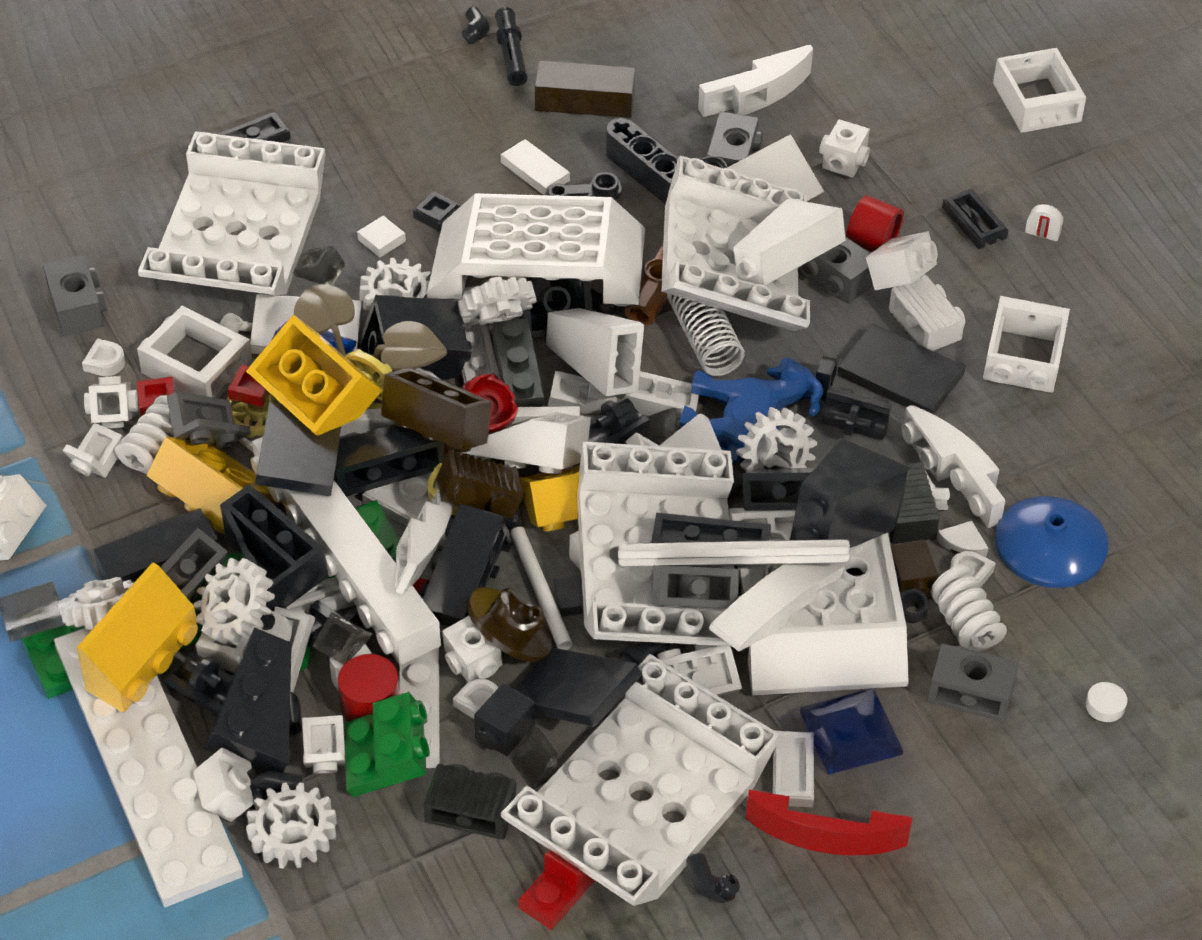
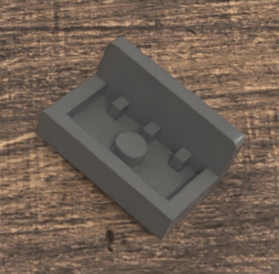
M175 392L167 396L173 435L176 439L190 440V443L194 445L211 443L217 444L218 448H231L238 445L240 439L251 434L250 426L234 424L230 400L183 392Z

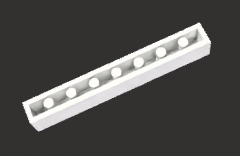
M263 437L252 441L254 457L251 458V465L255 474H257ZM333 481L331 496L268 487L273 499L277 503L281 501L284 504L287 516L325 548L328 575L330 577L335 575L338 579L344 598L348 602L353 601L356 604L362 623L366 628L372 627L377 633V641L386 655L391 653L401 666L441 646L438 619L413 586L404 594L395 592L396 563L335 481Z

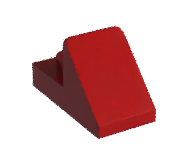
M548 851L544 855V871L518 899L519 909L550 930H553L595 880L554 852Z

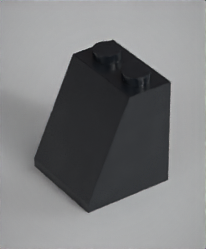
M375 295L358 344L359 350L373 356L376 347L384 344L383 336L388 328L400 322L414 321L428 327L447 350L445 357L420 368L432 372L441 380L461 375L465 362H469L471 359L472 345L466 339L465 323L460 315L457 301Z
M841 438L801 484L790 540L846 539L850 543V548L893 531L897 524L911 467Z

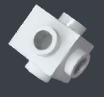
M839 119L830 135L825 134L819 150V153L823 154L822 168L853 178L859 166L864 167L870 153V148L868 147L870 129Z
M121 376L99 377V384L89 386V393H84L86 415L91 414V423L102 422V426L105 428L124 427V421H129L133 418L132 412H138L137 390H131L130 382L121 383ZM109 395L118 396L120 404L117 408H111L107 404Z
M470 616L442 631L444 650L447 653L445 654V659L451 670L456 675L461 673L467 682L479 678L486 679L502 666L501 650L480 633Z

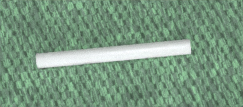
M515 527L511 530L510 535L539 605L543 609L556 646L559 649L568 650L572 646V641L523 527Z

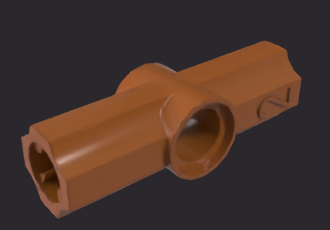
M663 245L656 257L645 265L644 277L641 280L639 305L630 304L625 307V315L633 321L641 322L644 324V327L648 324H653L664 304L669 302L667 293L661 292Z

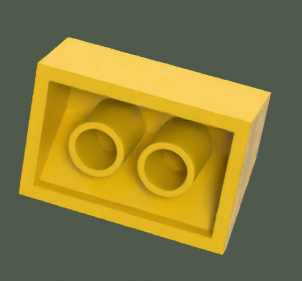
M295 315L290 317L246 370L247 373L317 436L359 419L382 391L378 385L319 333Z
M165 437L146 475L158 484L157 489L170 497H177L185 502L183 507L187 511L191 512L200 508L204 516L211 521L210 526L223 534L225 532L220 504L248 484L252 485L276 507L282 503L281 501L277 503L273 499L268 486L255 484V472L211 443L194 445L190 443V440Z
M580 465L574 466L573 469H561L560 474L538 473L519 477L524 492L523 499L531 524L537 527L542 526L543 531H554L565 528V521L578 519L577 493Z
M152 562L76 647L85 690L123 713L133 702L137 703L144 697L150 682L158 673L162 674L169 668L173 656L182 645L186 646L193 640L198 629L194 605L157 564Z

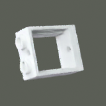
M1057 48L997 58L993 84L1021 133L1082 121L1086 96ZM1048 79L1056 94L1025 99L1017 84Z
M1000 296L983 379L1053 393L1070 309ZM1002 331L1054 341L1050 363L999 354L998 349Z
M181 306L172 316H168L162 325L150 337L145 338L137 348L141 373L152 379L173 377L174 390L219 398L229 388L241 364L251 366L253 363L250 339L184 306ZM186 335L219 351L200 372L167 356Z

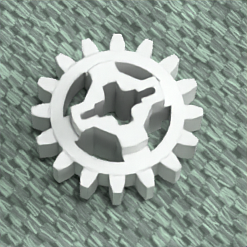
M390 258V264L388 265L379 260L377 261V269L368 267L366 268V276H361L359 299L364 301L363 308L365 311L371 309L375 295L432 299L427 298L431 273L429 271L421 273V264L419 263L413 267L409 266V259H404L402 264H397L394 258Z
M494 277L483 285L471 289L472 294H464L462 296L463 300L458 301L464 323L469 322L470 326L479 323L480 326H484L487 323L493 324V322L509 321L523 314L522 310L531 309L532 304L536 303V295L532 282L527 281L526 278L516 280V277H511L506 281L501 277Z
M770 407L768 417L757 412V423L755 425L749 422L744 424L749 430L748 435L738 436V439L745 443V446L736 450L737 455L745 458L740 467L747 472L754 469H763L765 466L770 468L774 465L778 468H807L804 465L806 460L812 461L816 458L813 454L809 453V448L817 446V441L808 437L813 433L814 429L804 424L806 420L804 417L797 413L794 415V412L787 408H783L780 413L779 410ZM786 425L790 426L791 428L789 430L783 428L779 431L777 430L776 426Z
M230 558L227 567L220 563L216 565L217 574L214 577L206 574L205 579L208 584L206 588H198L197 592L203 596L202 600L194 603V607L201 611L196 617V621L203 625L201 629L203 633L223 644H226L227 641L239 644L241 635L249 639L254 626L262 629L264 625L260 618L262 615L271 614V610L266 607V603L273 600L275 595L267 591L273 584V581L265 577L267 573L265 569L244 558L240 562Z
M115 577L108 580H93L85 583L84 588L70 594V598L61 600L62 603L59 604L63 623H66V626L75 624V627L84 625L87 630H92L135 582L131 583V580L122 582L121 578Z
M300 782L296 790H290L287 783H282V792L276 793L269 788L266 790L268 798L266 801L259 798L254 800L255 811H248L247 813L249 824L246 826L248 840H251L254 853H263L265 863L278 858L279 868H284L288 860H293L295 866L301 868L303 858L307 857L314 863L317 861V850L323 852L330 850L328 839L336 838L335 810H331L329 797L320 799V792L317 787L307 793L304 789V783ZM314 814L319 820L317 827L314 825V821L312 819V816ZM266 823L270 825L271 834L269 836L264 830Z

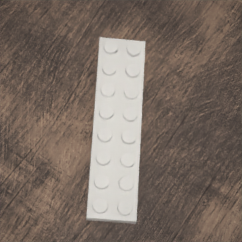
M84 628L54 639L56 650L164 908L242 878V868L218 814L209 812L202 807L193 773L197 766L157 675L148 685L144 697L137 703L133 702L123 713L85 690L76 647L91 630Z

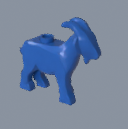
M787 357L782 359L778 367L768 368L767 375L777 380L753 377L718 380L707 373L696 370L691 385V393L711 397L726 405L723 417L710 419V423L721 450L731 451L732 464L745 460V458L737 455L736 450L745 446V443L740 441L738 436L748 435L749 430L744 424L749 422L755 425L757 423V412L768 417L770 407L780 411L786 405L805 398L810 400L812 404L809 409V415L813 417L819 412L822 406L821 396L823 394V387L809 369L800 365L792 358ZM684 406L679 421L680 427H683L698 415L694 409Z

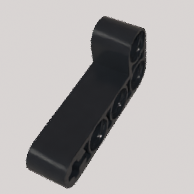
M624 118L610 121L606 127L607 157L666 205L678 158L632 121ZM707 156L700 159L707 164L723 169L727 168L726 162L719 157Z

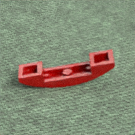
M749 789L746 819L765 833L791 845L821 853L851 856L881 854L898 850L908 845L912 817L871 810L870 822L867 824L788 810L790 796Z

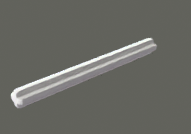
M846 539L621 544L618 549V560L622 567L847 563L850 560V543Z

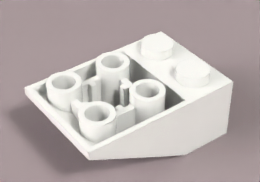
M562 412L550 413L488 435L486 444L473 447L470 451L461 453H467L470 456L474 455L476 459L479 457L482 460L488 459L489 462L492 461V458L504 460V465L509 464L510 467L516 466V468H525L526 464L538 465L540 472L560 474L561 469H573V465L580 463L582 443L588 442L591 417Z

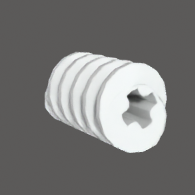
M161 395L157 397L154 404L148 407L146 413L130 429L129 434L124 436L121 443L115 447L114 452L116 456L129 468L147 474L164 438H174L167 396Z
M959 565L945 571L938 577L931 589L932 599L938 604V609L944 615L946 623L951 627L953 635L958 638L959 645L968 650L983 651L1004 639L1007 633L1006 625L999 623L1000 615L993 611V604L986 599V592L979 588L980 582L976 577H973V570L969 566Z

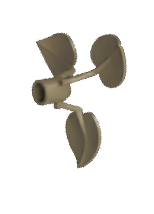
M317 285L306 289L295 304L294 315L319 334L325 333L331 328L337 349L345 356L346 353L338 326L350 323L354 319L355 308L351 297L345 291L331 285ZM404 321L386 330L383 336L384 344L378 345L373 353V357L379 359L381 355V362L383 364H388L392 370L398 371L409 367L417 369L432 364L445 357L447 350L428 327L418 322Z

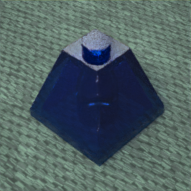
M874 688L800 707V714L808 731L814 732V745L828 775L903 755V748Z

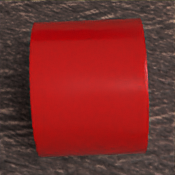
M865 195L860 199L851 215L846 237L863 249L874 252L890 239L898 237L903 224L904 210Z
M364 654L356 656L347 661L339 672L338 686L341 711L347 721L373 714V703L399 695L397 670L391 661L380 655Z

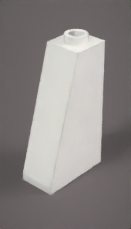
M794 199L785 200L733 247L737 279L754 284L767 285L846 241L842 208Z
M581 308L548 313L546 345L606 397L638 392L644 324Z

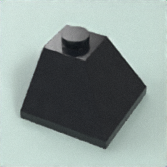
M524 277L527 281L532 282L536 295V303L532 304L531 309L522 310L523 314L520 316V319L528 318L532 338L546 337L549 312L576 308L593 311L590 281H582L578 278L546 280L542 277Z

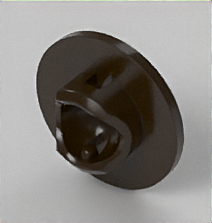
M487 587L479 588L468 598L467 611L473 624L497 648L515 658L529 662L541 661L550 653L552 639L544 624L546 618L542 607L520 600L512 588H506L502 591Z

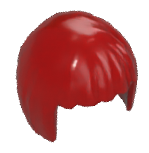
M481 374L464 384V390L492 401L488 435L504 430L513 423L519 410L516 407L514 393L510 391V387L505 385L502 380L488 377V374Z

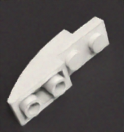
M807 45L753 60L751 71L700 84L698 110L703 117L731 109L736 114L746 115L782 99L796 89L811 73L812 46Z
M913 405L906 407L901 432L906 443L912 444L919 454L924 468L930 470L937 481L950 477L954 488L961 491L968 500L972 513L976 517H980L987 528L998 525L999 520L1002 518L1006 501L996 488L999 474L998 467L975 442L945 420Z

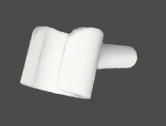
M228 313L222 318L220 325L238 333L239 330L252 332L253 323L243 321L239 316Z
M927 474L937 509L948 510L949 488H935Z

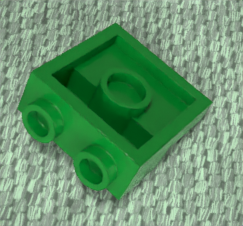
M410 692L373 703V714L344 723L346 790L353 798L427 775L426 757H429L430 750L424 736V724L427 723L428 716L422 701H417Z

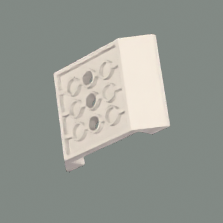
M195 131L186 153L189 175L159 249L147 248L139 267L138 275L140 277L256 293L286 295L320 201L325 148ZM203 226L208 227L205 231L197 230L198 228ZM234 231H242L238 235L230 234ZM274 235L271 240L263 239L265 236Z
M680 155L665 205L661 292L791 331L808 328L810 324V300L798 296V268L767 285L750 283L737 279L733 248L785 200L794 199L807 202V195L793 188L777 186L761 178L748 177L729 168L723 169L707 164L697 158L691 159Z
M474 194L442 224L427 298L450 301L463 299L467 275H472L476 278H486L488 276H507L509 278L516 277V279L542 277L546 280L578 278L582 281L603 279V304H614L616 306L639 305L645 227L612 197Z
M599 442L582 443L577 508L584 627L593 639L731 646L709 630L711 623L727 608L651 604L653 566L622 567L610 557L612 554H618L621 544L651 543L656 512L729 520L727 498L734 482L731 451ZM703 565L706 568L734 569V565Z
M744 508L728 509L729 520L771 524L770 541L790 540L796 510L744 511ZM888 533L850 548V560L847 563H842L845 568L840 579L819 589L811 604L790 614L786 627L749 646L747 664L752 696L908 686L907 629ZM783 564L737 565L742 595ZM849 568H859L865 574L852 576L846 570Z
M651 654L638 666L642 675L626 692L625 699L538 792L526 786L501 812V818L633 906L656 900L662 895L687 866V858L701 850L747 797L749 789H754L780 738V734ZM610 769L616 771L620 776L614 780H604L598 774L603 770ZM644 790L649 792L652 797L647 801H636L630 795L634 791ZM670 811H677L685 818L680 822L671 823L665 820L663 815Z

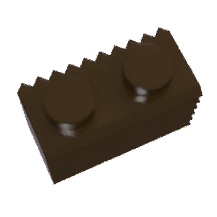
M453 449L447 452L436 479L438 481L437 485L441 502L456 506L464 504L501 515L510 520L513 519L524 495L516 466L510 468L509 464L503 466L502 462L496 464L495 461L489 462L488 459L482 460L481 457L476 459L474 455L469 457L467 453L462 455L460 451L455 453Z

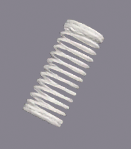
M667 293L668 301L675 311L677 319L703 371L711 376H721L735 370L744 358V349L734 333L735 331L725 312L715 307L709 308L710 306L705 304L689 308L698 302H687L688 299H685L683 303H679L682 299L681 297L675 302L677 296L674 295V298H672L673 295ZM703 306H706L704 309L700 310L699 312L692 313V312H694L695 310H697L698 308L703 307ZM707 311H710V312H708L706 315H704V316H702V317H700V318H696V317L699 316L700 314H702V313H704V312H707ZM709 317H712L711 319H709V320H707V321H705V322H703V323L698 324V323L701 322L702 320H704V319H706V318H709ZM715 322L713 325H711V326H709V327H707V328H705V329H701V328H703L704 326H706L707 324H710V323ZM714 328H717L716 330L710 332L709 334H705V333L708 332L709 330L714 329ZM716 334H719L718 336H716V337H714V338H712V339H710V340H707V339L710 338L711 336L716 335ZM722 339L720 342H718V343H716V344H714V345H711V344L714 343L715 341ZM727 346H732L727 352L719 356L708 357L710 354L722 351ZM734 347H737L735 352L729 358L721 362H705L706 360L719 359L730 353L734 349ZM738 350H740V354L737 357V359L725 367L714 369L705 366H715L723 364L731 360L737 354Z

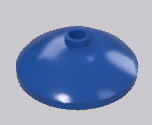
M1036 496L1015 503L1003 513L995 533L996 549L1003 563L1020 578L1044 587L1066 588L1090 580L1101 570L1108 553L1107 533L1099 519L1082 505L1060 497Z

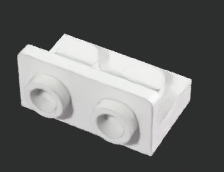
M697 644L694 646V652L681 654L680 649H673L657 654L659 660L717 696L737 692L742 689L731 646Z

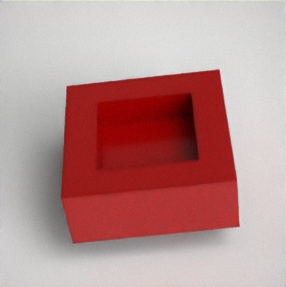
M241 364L228 388L229 399L263 407L270 393L246 372L250 366Z
M173 377L136 381L141 416L146 413L148 407L154 404L157 397L161 395L169 396L175 393Z

